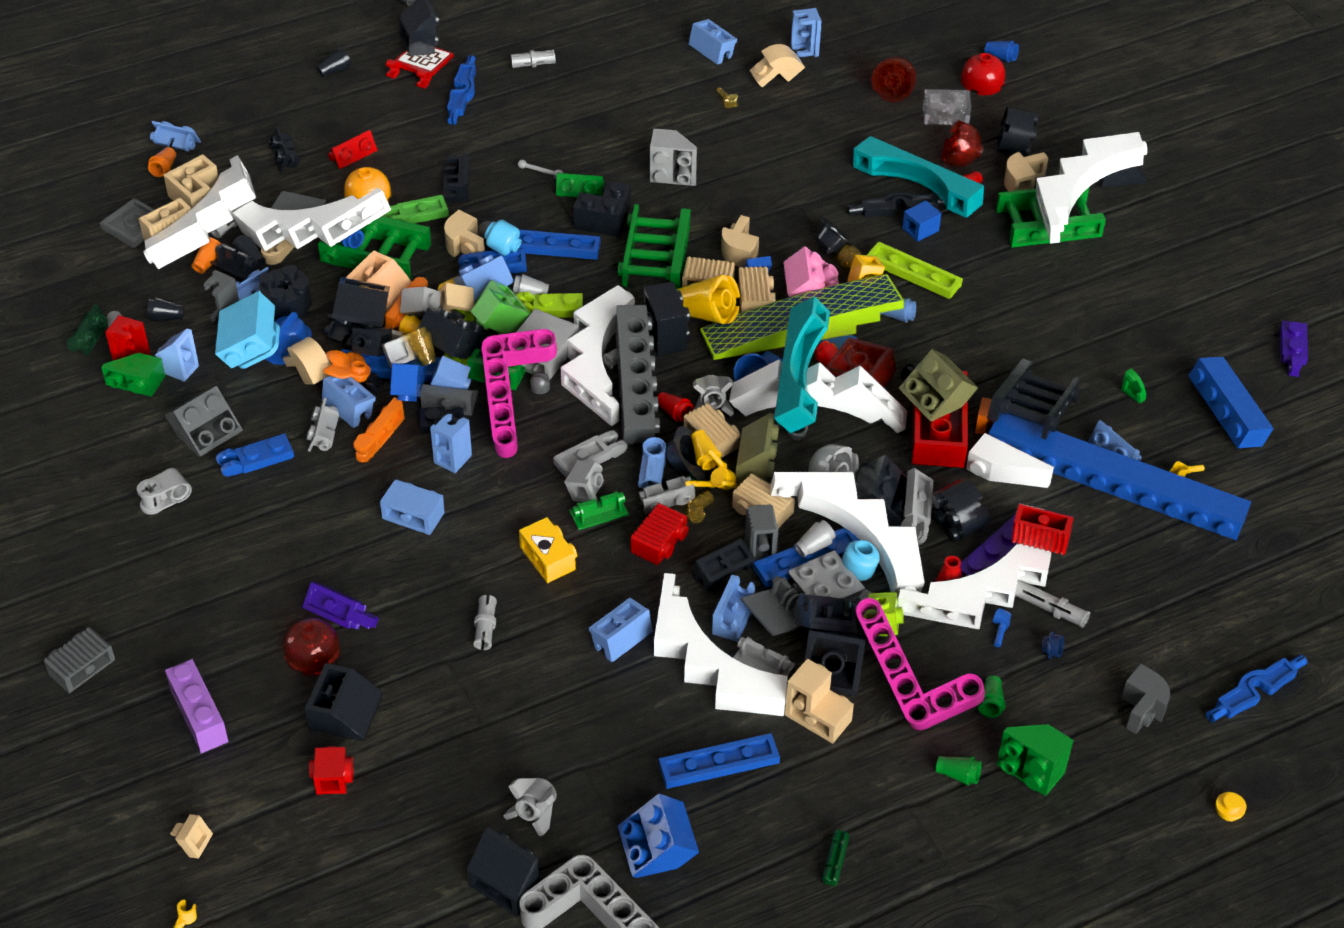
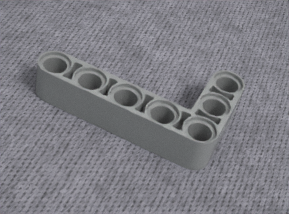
M577 855L525 892L519 901L521 923L525 928H544L580 900L607 928H659L592 858L586 855ZM582 873L587 874L586 876H577ZM555 891H562L563 893H561V894H554L553 892H555ZM598 894H606L607 896H605V897H598V896H596V895H598ZM531 909H539L537 912H529ZM621 914L627 915V917L625 918H619L616 916Z

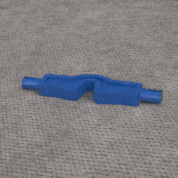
M470 55L467 56L465 64H460L454 79L455 89L450 91L447 110L449 115L448 123L451 125L452 123L453 125L457 123L458 116L464 115L467 102L475 95L474 78L476 66L474 63L476 59L472 55L471 59Z
M1299 654L1290 661L1283 658L1265 670H1254L1247 673L1241 678L1236 688L1218 699L1215 708L1206 712L1207 719H1210L1211 723H1214L1224 715L1230 719L1238 713L1257 705L1261 697L1254 687L1260 688L1268 695H1273L1283 685L1295 678L1298 669L1307 665L1306 657L1303 658L1304 655Z

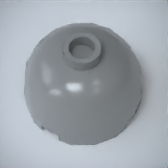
M828 444L819 448L812 456L808 472H854V479L856 481L859 470L858 456L852 453V448L848 446Z

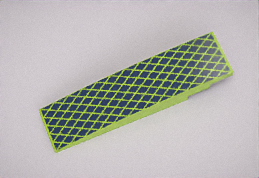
M888 274L842 283L776 301L740 313L732 323H713L700 329V334L713 360L785 347L790 309L813 296L830 311L828 330L820 340L856 334L857 325L880 321V313L904 309V299Z

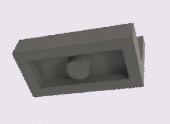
M422 384L420 390L422 408L445 406V412L460 407L463 408L464 415L472 416L479 393L478 390H462Z

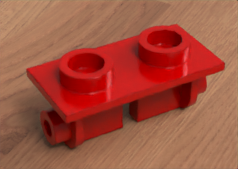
M369 129L331 148V152L328 153L329 159L336 161L338 168L342 169L378 151L371 130Z

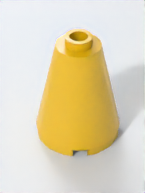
M721 274L676 289L681 291L683 306L688 307L690 317L728 324L732 323L738 315L740 306H736V298H740V292L737 283L731 276Z

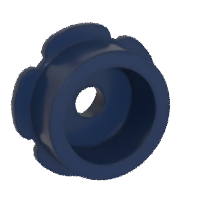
M1051 632L1049 636H1045L1043 639L1042 651L1047 653L1048 659H1052V657L1060 658L1064 649V636Z

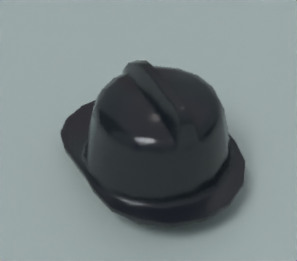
M820 216L822 224L815 239L821 245L820 251L825 255L830 253L840 255L849 246H853L848 237L836 225L825 217Z
M685 426L679 427L675 431L674 439L666 444V455L669 463L680 473H691L698 481H710L714 469L703 470L701 466L697 465L691 439L693 432Z

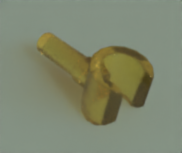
M721 87L717 88V92L724 99L726 108L738 107L737 93L728 94Z

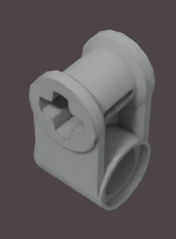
M175 468L166 469L162 473L143 480L137 485V493L141 497L140 508L142 512L149 515L157 514L176 503L183 502L192 492L191 485Z

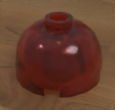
M888 57L881 61L872 73L873 89L885 101L901 102L915 89L917 82L916 69L911 62L903 57Z
M957 120L950 129V132H953L950 139H945L941 160L944 161V164L960 168L971 164L975 158L978 159L982 154L983 146L981 145L979 131L974 126Z
M305 618L295 622L289 628L283 640L286 663L289 668L300 670L304 675L320 674L325 663L334 665L333 662L341 654L339 637L333 626L318 618Z

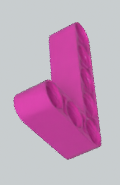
M548 329L493 335L484 339L482 343L492 437L495 451L502 458L512 457L518 450L508 367L547 362L554 359L557 355L556 337ZM549 344V346L542 347L541 345ZM518 347L524 348L522 350H516V348ZM494 350L499 351V352H497V353H490L491 351H494ZM497 372L502 373V374H500V375H498V376H494V375H493L494 373H497ZM497 395H505L502 398H495ZM501 417H507L504 421L498 420ZM503 440H510V442L506 444L500 443Z
M866 598L859 602L856 608L857 617L911 728L920 731L925 730L979 705L984 700L985 689L983 682L975 674L963 675L923 694L879 602L873 598ZM870 609L877 611V615L874 618H864L866 611ZM887 634L889 639L884 644H878L875 642L877 636ZM890 660H901V665L898 668L889 669L887 667ZM904 684L914 686L912 692L906 695L899 693V689ZM973 684L979 687L975 695L964 694V689L968 685ZM942 697H950L952 699L951 705L946 708H941L937 704ZM916 709L926 711V715L921 720L911 718L913 711Z

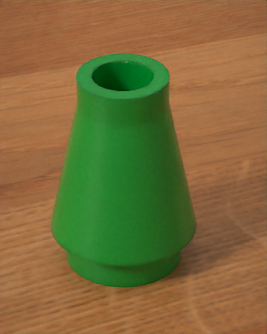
M988 676L984 684L985 698L977 707L983 716L995 718L1004 711L1006 706L1002 690V680L997 676Z
M940 755L936 764V773L946 775L969 786L971 783H978L982 762L975 760V757H945Z

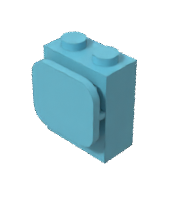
M258 291L219 311L215 354L231 369L236 366L245 369L276 352L279 346L280 326L274 321L275 305Z

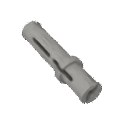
M1018 580L1015 596L1053 613V617L1057 619L1063 618L1079 625L1081 628L1086 625L1090 616L1089 611L1068 603L1069 600L1064 597L1060 599ZM1026 592H1029V593H1031V594H1034V595H1036V596H1038V597L1044 599L1045 601H1042V600H1040V599H1038V598H1036V597H1034V596H1031V595L1027 594ZM1052 603L1055 604V605H1057V606H1059V607H1061V608H1064V609L1070 611L1071 614L1068 613V612H1066V611H1064V610H1062V609H1059V608L1053 606Z

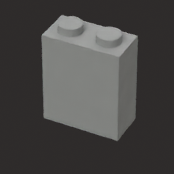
M534 309L517 332L539 329L551 330L556 337L557 355L554 359L547 362L524 364L522 366L525 367L526 372L531 374L543 372L551 379L567 359V339L579 333L578 325ZM543 344L541 346L546 347L549 346V344ZM523 347L516 348V350L524 349Z

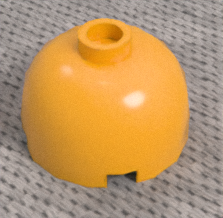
M363 167L351 172L347 177L344 186V197L353 195L355 198L360 199L379 187L383 190L389 203L391 187L387 177L380 170L372 167Z

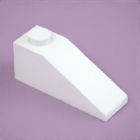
M984 433L969 451L966 469L988 481L1048 488L1051 483L1054 467Z

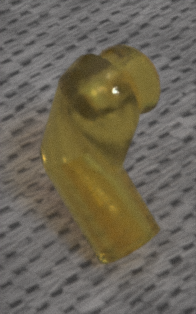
M709 491L703 492L688 502L687 516L691 522L700 523L705 518L706 512H704V508L714 501Z

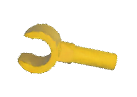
M1177 461L1169 472L1185 477L1186 474L1191 472L1204 471V465L1186 466L1184 463Z
M181 900L177 904L178 919L173 928H183L185 924H191L196 920V904L189 911H185L186 900Z

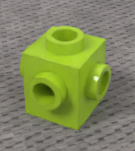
M897 592L870 593L868 598H873L879 602L894 634L898 635L899 624L904 623L903 607H899ZM874 609L866 611L864 618H874L877 615V611ZM880 634L879 636H889V635H887V634Z

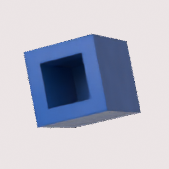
M924 201L904 211L902 229L918 242L939 231L941 213L929 202Z

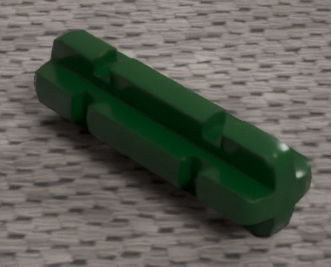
M838 829L833 832L826 866L822 875V882L825 885L833 887L838 884L850 835L847 831Z

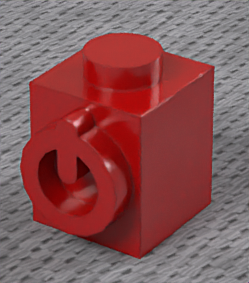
M328 746L325 748H315V760L309 761V776L314 780L316 795L346 794L347 783H353V756L346 755L345 747Z

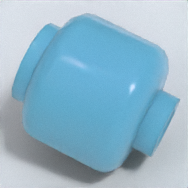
M505 220L493 221L484 235L487 246L503 256L508 255L511 251L515 253L522 242L519 239L520 230Z
M865 540L853 541L846 547L842 556V562L849 571L853 572L859 581H864L871 578L874 574L880 555L872 543Z

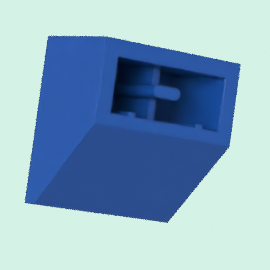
M657 794L618 825L632 877L639 878L678 869L699 853L684 803L668 796Z

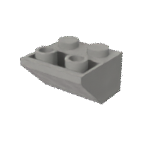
M653 129L650 145V182L696 186L697 147L677 130Z

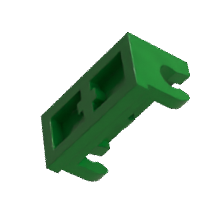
M476 348L467 361L468 367H470L468 377L472 380L486 383L483 356H480L482 350ZM522 365L508 367L511 390L516 391L526 372L525 367ZM497 372V373H494L493 375H494V376H498V375H500V374H502V373Z

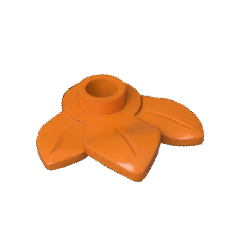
M339 350L326 352V356L332 364L324 368L323 373L340 379L352 377L358 383L366 381L367 377L370 376L371 368L365 363V359L360 354L353 353L352 351L346 354Z

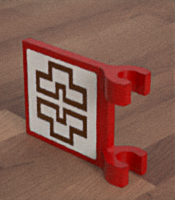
M435 47V54L409 56L407 50H405L395 60H387L386 66L390 67V70L386 73V76L396 78L400 69L408 70L421 77L417 82V86L425 89L429 85L432 76L454 57V53Z

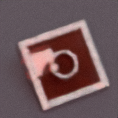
M848 337L825 367L832 375L838 377L861 366L883 387L886 386L897 371L892 348Z

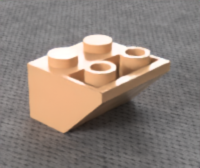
M376 251L370 253L346 277L348 279L390 286L386 313L402 294V289L412 282L394 259Z

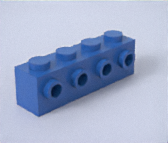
M1199 358L1188 377L1237 448L1262 447L1274 428L1225 358Z

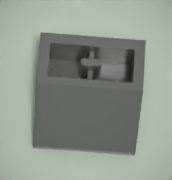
M217 386L203 391L164 414L177 437L198 457L243 431Z

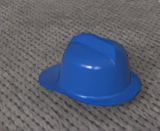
M291 312L289 316H283L275 320L280 326L279 346L273 355L266 358L268 362L278 365L285 364L282 357L289 354L287 348L307 337H312L311 330L298 318L296 312Z

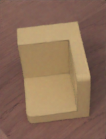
M445 283L439 290L441 292L440 307L449 311L453 309L471 311L474 307V289L472 287Z

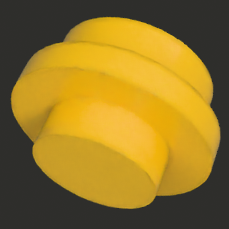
M1233 792L1220 794L1215 803L1218 815L1226 821H1235L1241 818L1246 811L1244 799Z

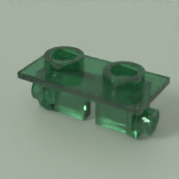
M94 304L91 310L83 315V320L79 324L78 330L67 340V348L70 351L82 350L88 356L107 327V318L97 304Z

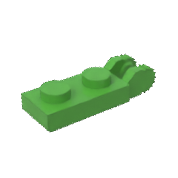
M438 195L398 203L397 205L390 206L391 210L382 215V217L416 224L449 217V212L444 197Z

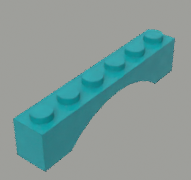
M869 136L854 148V168L871 176H894L920 183L936 193L948 210L965 218L983 205L984 185L872 136Z
M815 296L790 309L774 415L777 423L783 426L789 433H793L816 421L818 402L808 392L806 383L807 370L815 348L828 330L830 311Z

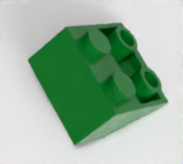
M1049 724L1007 727L1003 732L996 765L1001 767L1005 773L1013 775L1024 782L1030 789L1046 796L1065 774L1074 740Z

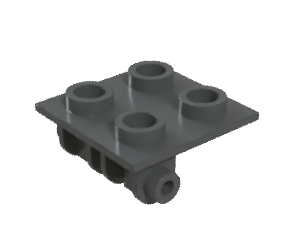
M775 577L772 580V589L744 596L740 599L772 636L804 627L795 624L800 594H797L796 589H791L792 586L784 577Z

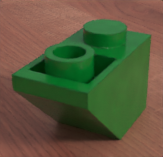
M136 353L105 363L101 367L106 385L150 397L153 396L165 378L162 358L142 353Z

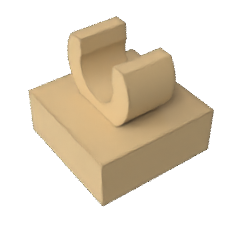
M192 814L189 815L184 824L177 823L170 833L172 836H177L175 838L190 858L198 859L213 835L200 815Z

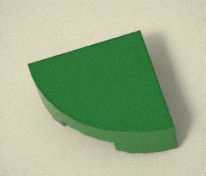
M1130 368L1125 372L1121 390L1140 404L1146 400L1145 386L1139 375Z

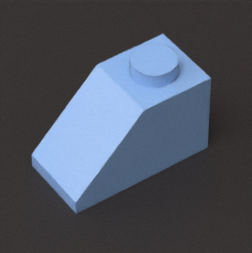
M188 328L171 337L155 354L156 357L162 358L166 375L184 382L199 366L192 330Z

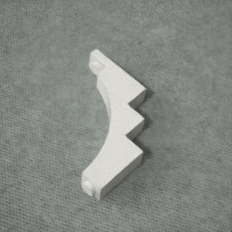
M1139 132L1084 139L1082 156L1061 158L1059 175L1037 178L1036 197L1050 244L1060 242V232H1064V225L1068 224L1073 205L1089 186L1116 171L1143 165V157L1147 155L1146 141H1142Z
M238 155L230 159L232 167L220 173L215 185L195 207L176 222L144 241L146 250L143 252L150 264L154 262L157 268L160 269L209 243V232L232 221L231 211L256 198L250 175Z
M378 187L360 199L351 195L326 205L299 210L271 209L251 201L232 212L241 232L247 237H251L254 243L261 249L267 251L285 239L297 249L317 237L331 247L391 209L383 190Z
M619 285L574 312V324L578 325L579 333L567 339L568 358L572 361L561 367V385L611 426L619 422L620 406L618 401L612 397V382L603 365V354L608 342L616 332V306L635 305L633 295Z
M779 359L735 381L731 388L729 402L745 416L767 408L776 407L782 361ZM820 362L808 368L806 381L808 392L818 402V406L849 413L870 424L882 418L884 423L890 426L896 433L906 429L907 410L861 366L838 377L832 375Z
M774 472L770 485L771 496H781L784 498L797 496L800 509L827 517L849 530L858 539L872 543L879 552V564L885 573L890 592H897V597H899L900 589L916 590L921 593L925 582L915 527H888L884 499H858L854 472Z
M1017 543L997 563L978 573L955 580L931 582L928 594L920 593L916 590L900 589L898 597L899 607H903V612L906 616L980 629L985 603L1013 608L1018 580L1027 584L1046 586L1052 553L1049 550H1040L1033 546H1023V544L1018 545Z
M664 573L654 637V656L686 659L684 682L716 685L715 709L784 716L788 676L755 669L720 650L710 641L695 621L687 597H679L680 586L675 585V574Z

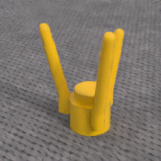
M712 449L708 450V454L718 464V468L712 472L711 480L685 482L686 486L694 484L695 487H718L723 490L737 487L734 472L727 469V463L723 462Z

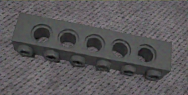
M617 305L615 329L622 439L625 443H644L647 439L655 437V433L660 432V419L655 418V412H658V397H653V391L657 389V378L652 376V371H655V355H650V350H653L654 339L653 335H649L648 331L652 330V315H647V305Z

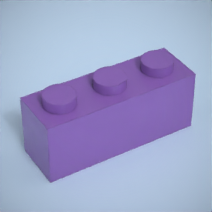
M193 659L166 669L165 672L172 695L200 753L227 743L228 738L224 722Z

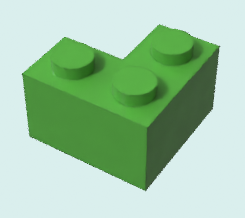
M494 280L489 282L474 302L475 306L471 310L472 314L477 318L476 322L478 325L484 326L485 330L493 329L499 335L516 333L531 314L507 285Z

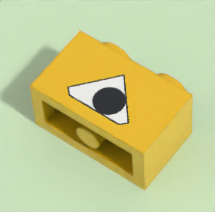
M548 517L519 530L520 548L547 583L576 570L575 558L577 557L575 547L572 543L566 542L560 528L557 525L554 526Z

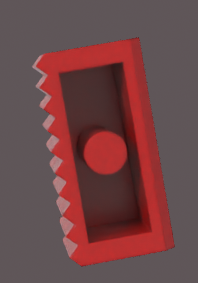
M658 503L654 510L649 513V516L646 517V520L643 521V524L632 534V554H636L642 559L645 558L646 561H650L656 566L664 558H670L677 541H683L687 536L689 530L687 516Z
M1019 503L1014 519L1011 541L1012 543L1017 542L1018 545L1033 546L1040 550H1049L1051 553L1055 552L1056 554L1064 555L1071 536L1074 517Z

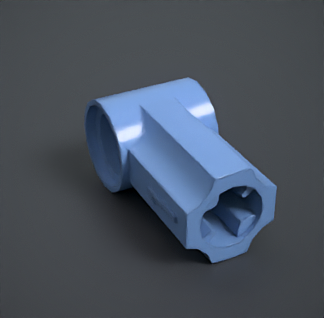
M651 437L643 443V456L638 482L639 488L643 489L658 483L662 485L663 472L666 465V443L660 438Z

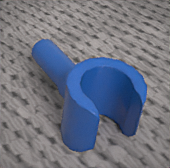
M998 608L992 621L999 625L994 642L995 647H1001L1004 632L1010 626L1011 613L1001 608Z

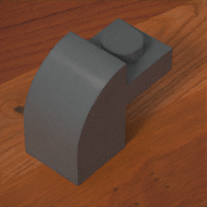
M1140 664L1128 678L1121 697L1135 706L1130 713L1126 729L1137 734L1143 725L1148 727L1154 718L1161 722L1170 699V689L1164 678L1143 664Z

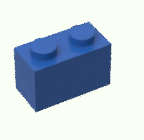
M392 363L390 395H398L397 400L417 402V397H420L422 384L425 385L426 367Z

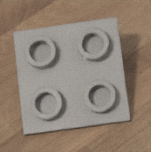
M835 550L788 571L795 581L792 584V588L797 590V594L845 598L864 589V586L853 572L844 566L842 559Z

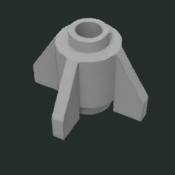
M707 375L696 379L693 382V387L699 392V398L695 410L709 403L714 409L721 407V410L731 417L734 411L726 399L725 392L733 385L732 379L715 375Z
M541 778L514 780L508 787L517 801L503 816L506 820L518 815L527 821L534 820L532 825L539 836L544 835L550 828L553 802L557 797L555 788L549 781Z

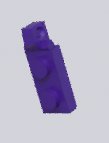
M1282 320L1280 325L1281 362L1288 363V376L1299 377L1302 365L1307 363V323Z
M311 581L302 608L345 628L359 629L360 625L368 629L370 627L376 628L379 617L365 611L367 606L362 604L361 601L316 581Z

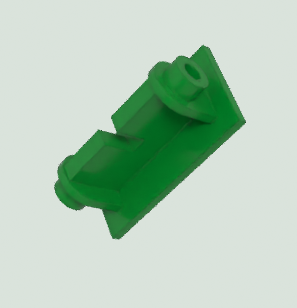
M557 173L556 196L578 197L579 192L603 196V176Z
M617 491L600 497V501L593 499L583 503L578 502L575 507L569 510L578 530L629 515L623 504L626 501L624 493H618Z

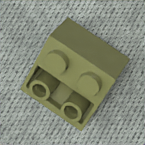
M931 349L899 389L928 420L934 421L962 408L978 387L946 355Z
M769 413L742 428L735 483L740 485L751 473L768 482V477L773 478L775 462H771V460L776 458L778 443L773 442V440L777 441L779 425H774L775 414Z

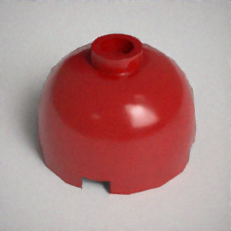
M980 53L974 55L965 62L961 74L962 86L969 92H971V89L978 91V95L998 93L1005 83L1006 73L1004 65L999 58L992 54Z

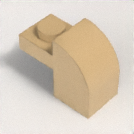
M775 44L761 51L765 57L750 69V72L756 82L761 87H764L777 74L782 75L789 82L805 66L797 54L788 46Z
M1017 152L1009 157L1004 178V185L1008 192L1034 189L1036 178L1045 176L1048 157L1044 152L1023 157L1020 152Z
M457 210L447 219L444 231L446 249L450 255L456 257L460 252L469 254L485 251L484 238L478 236L477 218Z
M740 215L736 224L733 223L730 229L724 227L722 229L721 254L726 261L734 262L735 266L743 268L747 259L757 258L759 237L749 234L750 217Z
M307 337L288 347L289 354L282 357L287 367L296 366L304 384H315L330 376L323 373V369L330 366L331 363L321 346L311 337Z

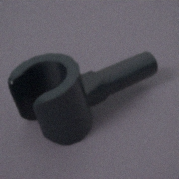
M371 374L367 377L366 381L359 383L367 386L373 394L379 393L380 390L377 386L384 385L377 374Z

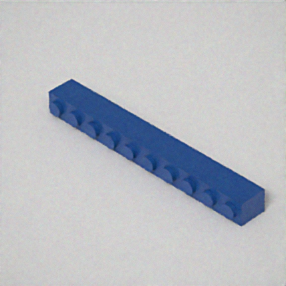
M1008 413L1006 415L1002 414L998 421L994 422L989 432L990 436L1053 466L1054 474L1237 540L1252 502L1058 431L1051 432L1046 440L1042 439L1044 426Z

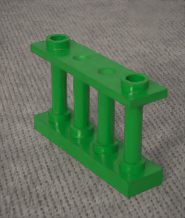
M1089 187L1075 202L1081 216L1069 217L1068 224L1064 225V232H1060V242L1102 237L1106 218L1103 213H1090L1086 205ZM1036 188L998 193L996 212H1009L1013 222L1009 238L1012 248L1050 243L1036 197ZM1031 209L1036 221L1023 222L1018 211Z
M634 204L633 214H628L627 227L630 230L624 261L619 262L618 276H622V286L627 287L629 275L666 278L670 282L673 281L676 289L681 287L690 232L691 209L681 208L680 218H675V220L639 217V205ZM638 226L674 229V232H677V234L673 233L672 236L637 233ZM635 242L672 245V248L675 249L666 252L634 249ZM632 258L669 261V264H672V266L659 268L631 265Z
M380 216L361 228L364 240L356 249L342 246L341 242L331 247L322 241L318 243L321 262L355 269L371 253L365 251L371 239L384 241L378 253L387 256L393 244L406 246L399 259L390 258L395 260L411 280L409 260L416 248L429 250L431 237L430 227Z

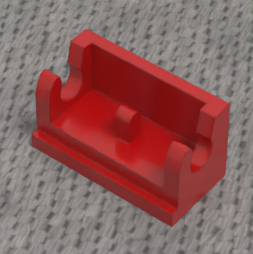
M118 315L106 330L113 361L136 353L151 356L143 322Z

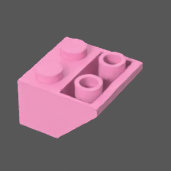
M805 246L783 262L789 297L839 284V274L835 266L826 263L817 252H812Z

